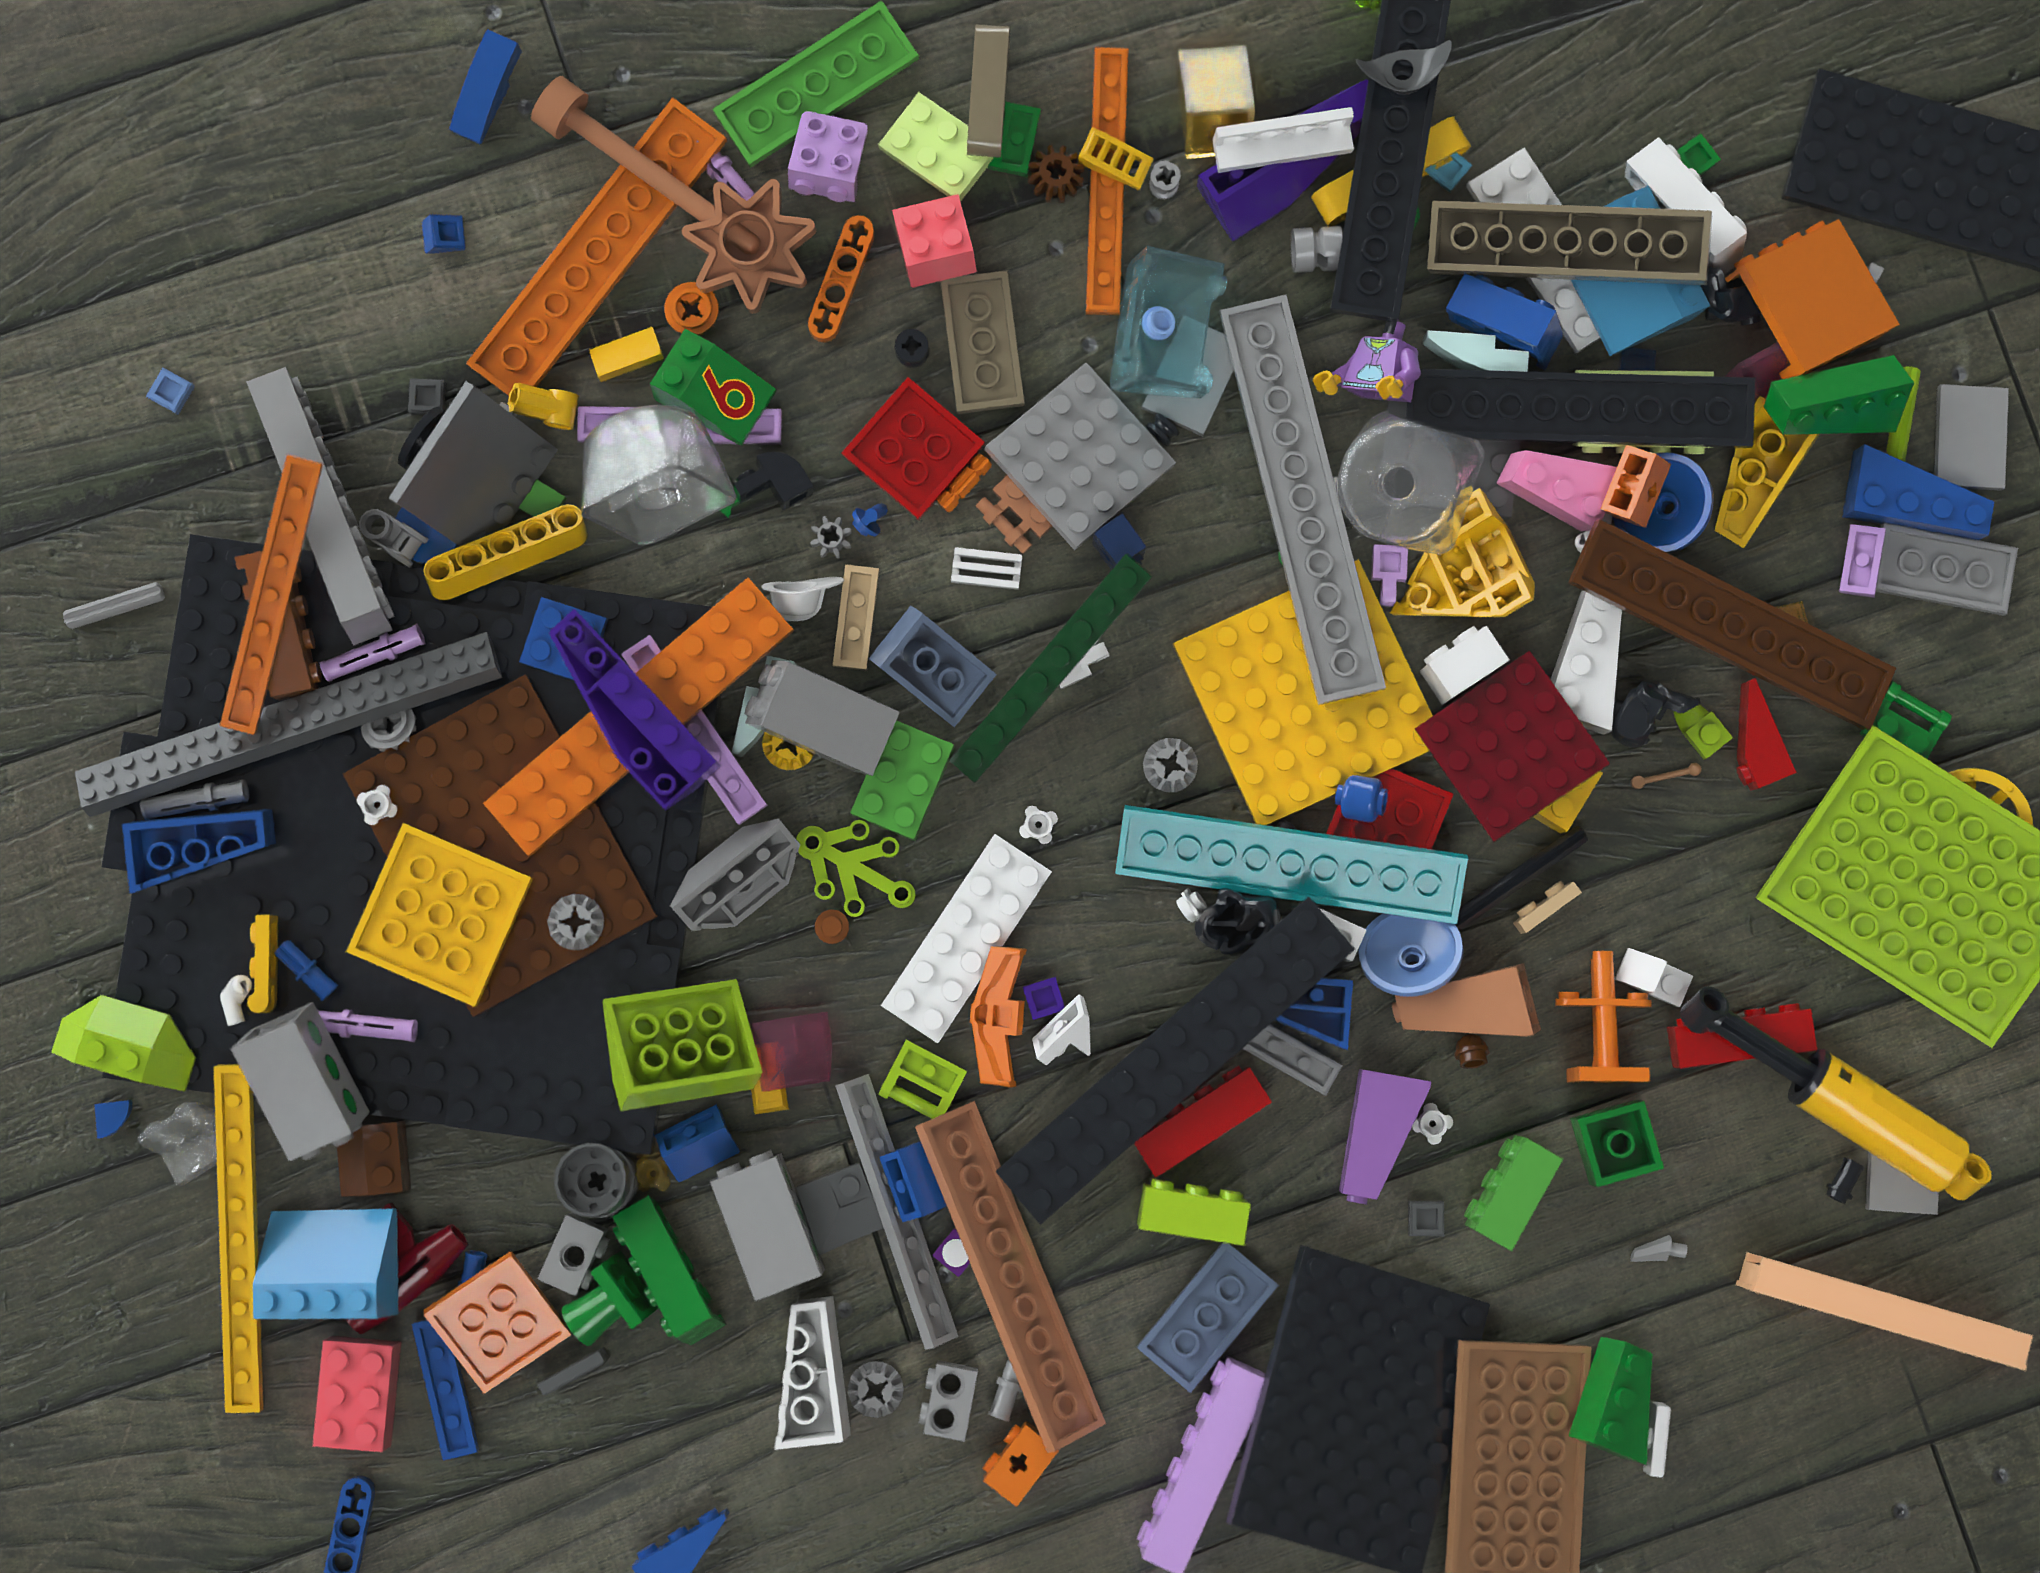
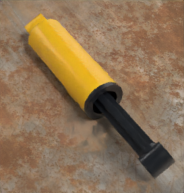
M1711 986L1700 989L1681 1008V1019L1691 1031L1698 1034H1704L1708 1031L1716 1032L1791 1080L1792 1083L1788 1091V1099L1791 1103L1931 1192H1940L1945 1189L1953 1198L1966 1200L1990 1182L1992 1173L1989 1165L1980 1156L1969 1153V1144L1963 1137L1825 1049H1818L1808 1059L1803 1058L1731 1012L1725 995Z

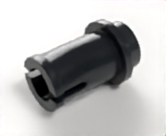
M1846 1157L1843 1158V1162L1832 1183H1827L1826 1185L1828 1188L1826 1195L1842 1204H1845L1847 1199H1852L1853 1196L1850 1193L1865 1168Z

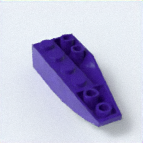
M1365 79L1299 115L1352 107L1354 118L1350 124L1353 141L1360 133L1368 80ZM1339 155L1218 173L1216 164L1199 175L1196 187L1231 241L1234 242L1290 207Z
M575 609L548 632L615 756L664 810H667L695 791L721 767L719 762Z

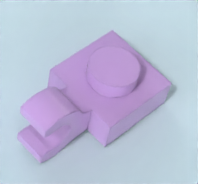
M1374 544L1372 547L1371 580L1381 581L1379 598L1381 606L1393 607L1394 603H1396V582H1406L1408 546Z

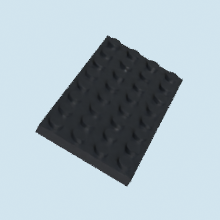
M1819 68L1815 74L1781 199L2040 272V130Z

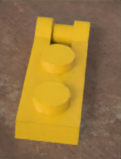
M255 915V922L250 927V939L252 943H255V957H252L250 960V976L255 978L254 993L248 998L247 1004L254 1013H269L277 1005L278 958L275 956V951L278 948V916Z

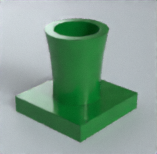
M619 1251L590 1272L599 1286L581 1298L562 1307V1315L573 1335L583 1344L592 1346L619 1318L623 1317L629 1327L633 1329L659 1309L658 1305L655 1307L651 1305L644 1292V1288L647 1286L635 1274L626 1257Z

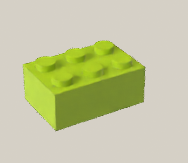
M1152 1178L1151 1184L1143 1183L1137 1220L1139 1229L1244 1246L1250 1203L1243 1199V1194H1240L1241 1192L1220 1189L1219 1195L1208 1193L1209 1189L1205 1186L1187 1183L1184 1190L1173 1188L1174 1183L1172 1181Z

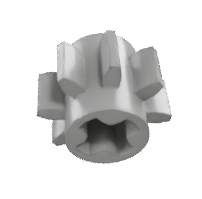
M823 516V525L820 528L816 526L811 527L818 538L810 543L812 547L821 545L820 555L822 558L830 552L834 553L835 557L839 559V550L842 547L846 549L851 548L850 543L845 540V536H849L852 533L851 529H841L842 519L840 517L833 523L828 522L827 518ZM834 530L839 540L838 542L831 541L828 545L823 535L825 533L831 534Z

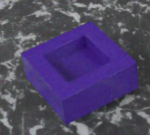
M1056 977L1023 987L1033 1020L1060 1012L1065 1008Z

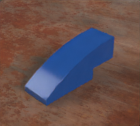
M489 29L486 30L463 84L449 128L451 132L481 145L510 86L508 79L522 53L517 42Z

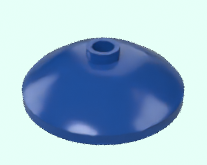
M1656 453L1669 462L1671 467L1646 528L1614 517L1613 521L1616 528L1669 554L1687 547L1701 535L1712 515L1714 496L1708 476L1694 461L1676 453ZM1669 504H1674L1673 511L1669 514H1666V506Z

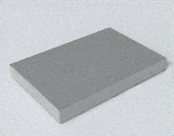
M1184 316L1141 409L1154 415L1159 413L1171 423L1203 437L1234 371L1225 334Z
M1941 384L1937 387L1935 476L1966 489H2005L2009 388Z

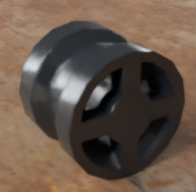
M908 329L901 332L896 338V355L902 365L915 368L926 362L929 357V344L922 332L917 329Z

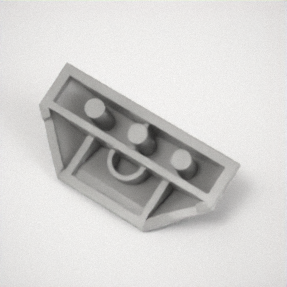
M779 818L744 826L688 870L670 906L691 931L735 927L789 884L800 844Z

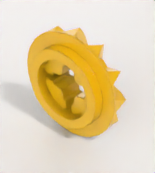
M764 732L762 740L764 754L770 763L777 768L796 770L804 767L813 758V753L795 746L798 753L796 756L788 748L776 751L784 740Z

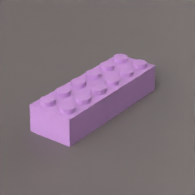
M1226 1355L1224 1362L1218 1360L1210 1377V1380L1213 1381L1210 1393L1204 1392L1195 1410L1198 1413V1419L1194 1426L1188 1425L1182 1437L1181 1444H1183L1184 1450L1180 1458L1174 1456L1166 1473V1476L1169 1477L1168 1485L1165 1490L1161 1488L1158 1490L1152 1503V1508H1154L1151 1522L1144 1521L1137 1536L1142 1559L1172 1573L1184 1572L1252 1423L1265 1377L1264 1372Z

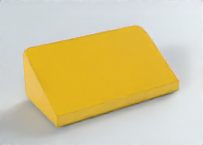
M653 327L589 350L597 376L601 382L664 359Z

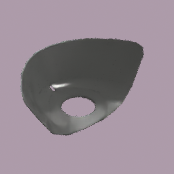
M1448 40L1431 49L1401 50L1367 62L1356 59V63L1368 77L1383 87L1399 95L1411 94L1428 85L1440 73L1451 52L1452 41ZM1407 60L1412 64L1413 74L1409 79L1399 80L1393 76L1392 66L1396 61Z

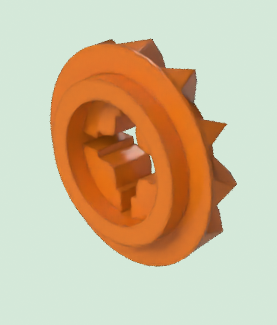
M686 282L676 286L669 293L665 301L664 312L668 323L676 332L682 334L684 329H687L696 335H703L709 328L714 327L719 314L718 301L713 292L702 293L697 287L696 282ZM681 301L689 305L699 301L697 308L702 318L690 315L689 318L686 317L685 319L687 312Z

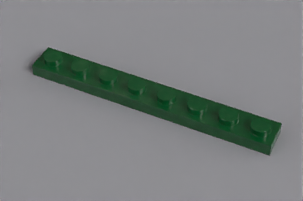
M1126 553L949 761L976 783L1151 580L1153 575Z

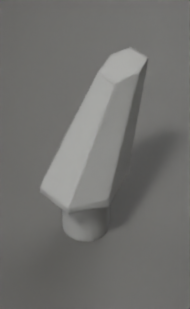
M1667 1235L1634 1248L1630 1261H1667L1669 1256L1685 1258L1687 1255V1245L1672 1242L1671 1236Z

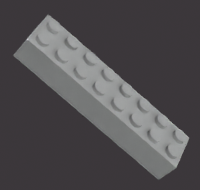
M284 367L247 381L281 472L283 471L287 454L324 463L306 536L341 625L353 645L392 631L389 619L395 617L381 588L383 587L370 560L369 550L359 532L358 522L352 508L348 504L346 492L334 469L336 468L329 450L325 446L323 434L317 420L314 418L311 411L312 406L298 376L291 378L288 370Z

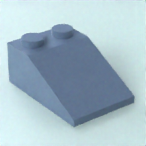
M913 606L908 608L868 658L953 727L957 725L997 675Z

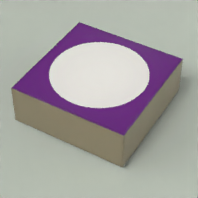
M953 1228L932 1256L957 1277H960L970 1264V1261L957 1230Z

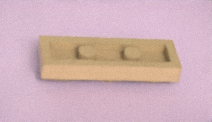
M845 564L833 667L867 671L879 568Z

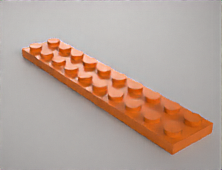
M672 97L634 148L691 188L705 171L708 164L711 163L712 157L726 144L727 138ZM620 164L466 364L507 396H509L515 383L537 387L678 205Z
M747 577L635 674L677 719L685 725L788 637L794 629ZM590 711L483 804L527 856H532L629 773V771L615 756L594 715Z

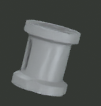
M1167 160L1160 161L1154 165L1150 174L1149 188L1155 197L1169 199L1177 193L1181 178L1178 166ZM1160 175H1164L1166 180L1171 179L1170 185H1165L1164 181H1159Z

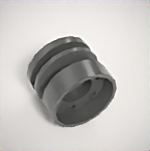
M585 1143L572 1148L561 1158L555 1170L554 1186L558 1199L567 1210L579 1216L610 1218L632 1205L639 1190L640 1177L636 1164L627 1153L614 1150L603 1144ZM598 1175L607 1177L603 1182L605 1188L596 1187V1184L600 1181Z

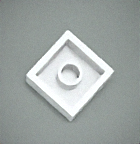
M1475 626L1469 628L1452 641L1454 644L1453 648L1449 650L1445 644L1424 659L1426 666L1420 670V673L1442 705L1509 661V658L1487 626L1477 631Z

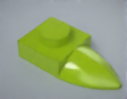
M1701 704L1685 713L1673 711L1681 732L1703 760L1707 759L1733 738L1712 711L1708 712Z

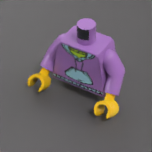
M1386 321L1382 337L1364 336L1360 340L1356 352L1346 364L1332 373L1330 371H1322L1314 376L1313 383L1317 391L1322 392L1324 390L1325 394L1334 395L1338 391V385L1361 398L1411 402L1414 382L1420 377L1421 370L1417 348L1402 341L1406 325L1401 322Z

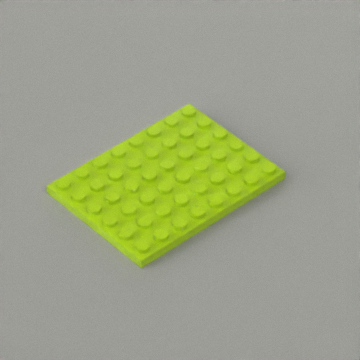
M1872 726L1759 891L1756 899L1993 1048L2040 981V830L1877 727Z

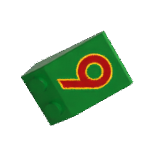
M684 329L650 382L655 401L740 446L744 444L776 393V388L721 348L687 329Z

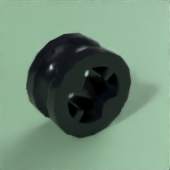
M1157 413L1154 416L1155 422H1149L1146 428L1159 442L1169 446L1171 444L1170 438L1172 436L1177 437L1179 431L1167 418Z

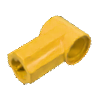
M515 383L509 393V412L542 420L543 424L549 427L573 430L579 395L564 390H545L522 383Z

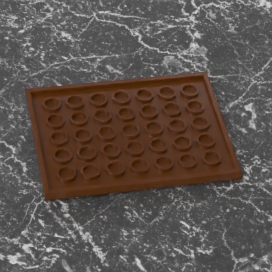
M526 674L409 737V742L404 741L399 744L398 750L389 748L384 753L382 752L343 773L356 800L360 793L376 790L379 785H385L390 789L389 797L392 804H395L398 808L397 814L392 818L384 817L380 819L376 825H370L387 858L402 824L405 823L533 878L478 1006L474 1007L465 1003L472 1017L480 1015L658 917L596 801L532 856H527L483 804L561 737ZM375 802L374 807L379 808L380 803ZM572 894L585 895L593 899L601 908L604 916V927L599 939L590 947L581 950H571L560 946L550 936L547 923L551 907L561 897ZM575 907L572 918L561 920V923L572 926L575 938L578 927L590 924V920L579 918Z

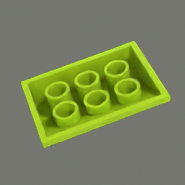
M737 979L603 1000L612 1080L620 1111L754 1089L763 1073Z

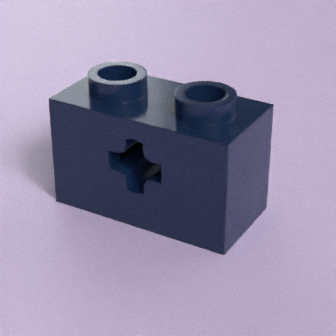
M1123 513L1094 533L1092 544L1111 570L1126 553L1142 565L1146 545Z

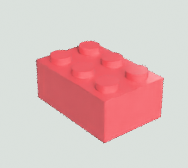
M331 1336L323 1340L313 1447L384 1452L391 1447L401 1341Z

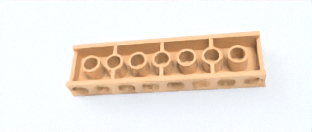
M1746 1252L1740 1278L1736 1282V1285L2026 1371V1361L2033 1338L2032 1335Z

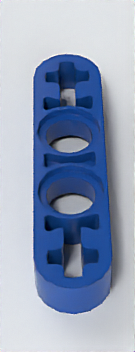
M355 1476L349 1479L341 1489L324 1573H359L375 1497V1486L365 1476ZM360 1484L361 1491L366 1492V1496L359 1499L356 1510L345 1511V1506L351 1508L354 1505L355 1495L350 1493V1489ZM363 1509L364 1513H361L357 1510ZM353 1518L358 1521L360 1531L357 1536L349 1537L343 1533L342 1523L344 1519ZM338 1553H347L351 1556L353 1565L349 1571H340L335 1566V1557Z

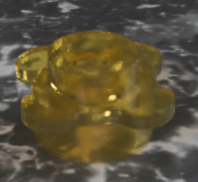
M662 1156L658 1157L657 1160L642 1157L637 1161L636 1176L639 1181V1190L646 1192L650 1188H658L664 1191L669 1188L670 1180L667 1178V1169L669 1167ZM652 1171L656 1172L655 1177H651Z

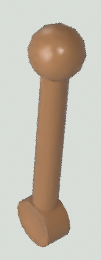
M1692 763L1688 768L1644 778L1637 775L1631 779V786L1634 789H1641L1648 783L1688 774L1698 776L1702 768L1698 763Z

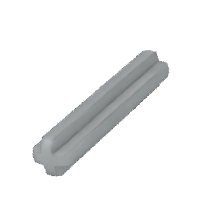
M154 582L65 610L63 618L66 626L74 629L163 601L165 595L162 586Z

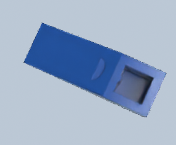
M714 1508L698 1518L700 1524L690 1530L686 1526H682L667 1536L669 1539L667 1543L658 1548L653 1543L637 1553L639 1559L631 1566L634 1572L691 1573L729 1515L728 1509L726 1508L718 1513L717 1509Z

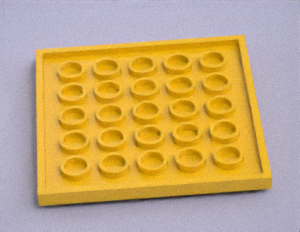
M1359 559L1354 562L1386 685L1385 690L1318 705L1289 591L1173 643V647L1256 824H1272L1336 795L1338 785H1344L1347 778L1351 775L1373 778L1389 769H1393L1430 752L1415 732V728L1433 715Z

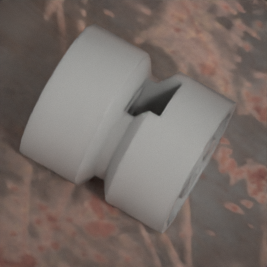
M1311 227L1292 228L1291 258L1293 272H1313L1316 266H1319L1322 271H1337L1343 237L1341 227H1321L1318 232H1314Z

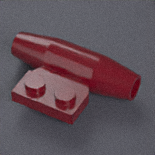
M388 1203V1204H387L385 1207H383L382 1209H397V1208L395 1207V1205H394L393 1203ZM397 1209L398 1313L440 1279L468 1246L466 1237L455 1225L450 1224L415 1244L413 1228ZM393 1316L346 1319V1321L353 1330L362 1335Z

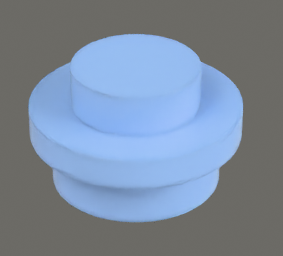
M1154 306L1148 309L1142 317L1143 331L1149 338L1156 341L1168 338L1175 328L1174 315L1170 310L1161 306Z

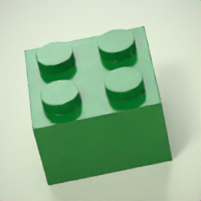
M1632 1100L1570 1118L1589 1185L1600 1187L1664 1169L1645 1101Z

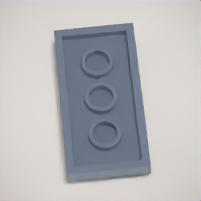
M1222 1242L1136 1347L1191 1393L1279 1285L1231 1244Z

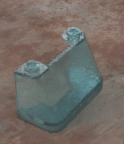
M1146 246L1131 260L1124 281L1110 376L1111 390L1124 393L1201 399L1209 393L1213 382V375L1209 373L1208 366L1202 364L1211 303L1215 301L1217 296L1223 295L1227 284V277L1223 276L1224 263L1152 246ZM1154 306H1161L1170 310L1175 318L1173 333L1161 341L1149 338L1142 328L1144 313Z

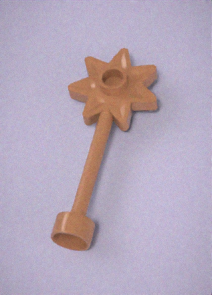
M558 76L541 93L531 113V120L556 139H561L571 130H574L700 221L685 225L682 228V235L686 241L708 254L696 280V285L702 293H709L735 284L747 310L755 314L759 312L770 282L795 288H804L806 286L807 279L792 252L815 235L816 226L813 220L808 218L782 215V189L776 179L768 180L748 201L743 199L725 183L716 182L713 186V205L586 114L584 110L588 103V94L565 77Z

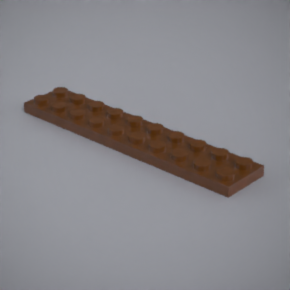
M1601 519L1594 522L1568 581L1569 584L1862 730L1871 729L1896 671L1895 667Z

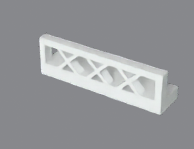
M1352 107L1216 127L1213 146L1218 173L1352 153L1354 150L1350 124L1354 118Z

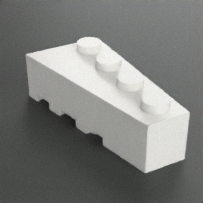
M1658 137L1627 160L1625 178L1635 191L1649 186L1660 209L1712 210L1708 266L1720 268L1724 275L1733 269L1734 264L1741 260L1747 236L1746 226L1738 216H1732L1724 208V203L1717 193H1710L1702 184L1701 177L1694 169H1688L1680 161V156L1676 149L1671 145L1666 146Z
M1581 590L1551 681L1584 728L1604 735L1612 731L1622 610Z
M833 1296L799 1300L791 1305L786 1346L787 1357L783 1371V1392L779 1407V1428L775 1450L844 1442L851 1435Z

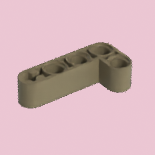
M979 24L975 26L967 155L1001 157L1010 49L1009 26Z

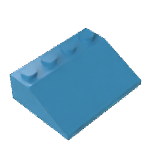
M1649 186L1627 194L1604 206L1660 209ZM1571 280L1609 356L1686 323L1710 306L1700 285Z
M397 1209L271 1211L253 1281V1319H360L398 1315Z

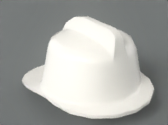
M824 577L798 582H769L763 584L761 588L770 591L772 605L786 621H804L816 615L821 609L825 589L843 583L844 579L842 577Z

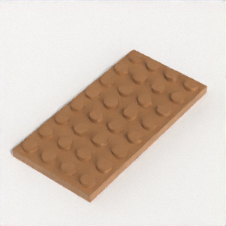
M1458 1340L1445 1573H1579L1586 1443L1568 1435L1590 1371L1591 1346Z

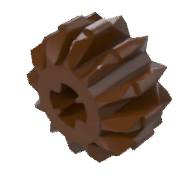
M1048 145L1047 156L1043 152L1037 151L1035 153L1037 162H1030L1028 165V170L1033 173L1028 176V183L1036 185L1034 189L1036 196L1046 192L1045 201L1048 203L1052 201L1053 195H1058V201L1064 203L1065 192L1075 197L1077 195L1075 186H1083L1084 178L1080 176L1084 172V165L1076 163L1078 160L1076 152L1066 156L1067 147L1065 145L1061 146L1059 153H1055L1053 145ZM1054 169L1061 170V175H1059L1058 179L1051 178V173H1054Z

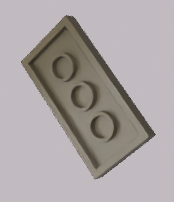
M1008 271L959 276L941 281L957 414L1024 406Z

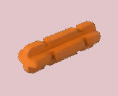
M977 454L970 462L971 466H966L949 485V490H945L939 496L938 504L945 511L952 512L959 504L958 500H963L980 481V476H984L991 469L992 463L984 455Z

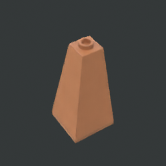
M1524 963L1452 980L1441 988L1425 995L1413 997L1395 995L1396 1002L1392 1003L1396 1022H1401L1403 1029L1511 1036H1531L1541 1030Z

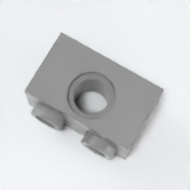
M567 1214L537 1279L574 1296L581 1293L582 1289L587 1291L594 1279L590 1273L596 1257L602 1259L609 1245L610 1239L605 1238L609 1229L576 1214ZM572 1246L580 1247L584 1252L585 1258L580 1265L573 1264L568 1258V1251Z

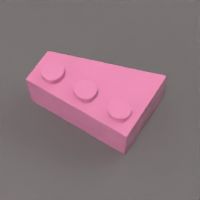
M1525 450L1511 453L1496 484L1581 532L1590 531L1594 522L1599 519L1602 520L1606 513L1600 508L1617 467Z

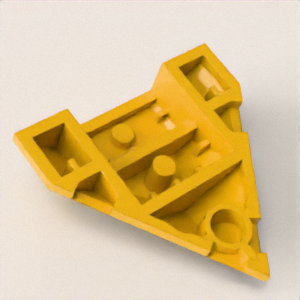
M1478 488L1450 506L1445 515L1447 521L1438 537L1433 536L1407 582L1409 588L1401 602L1396 601L1390 613L1392 615L1506 617L1534 600L1535 582L1509 527L1482 489Z

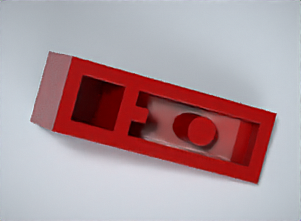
M1756 678L1741 684L1737 761L1739 764L1737 774L1744 786L1748 785L1750 791L1796 773Z

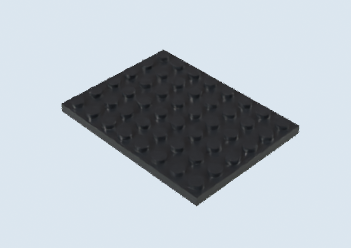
M1300 1245L1226 1523L1395 1572L1422 1573L1452 1457L1458 1340L1481 1341L1490 1304Z

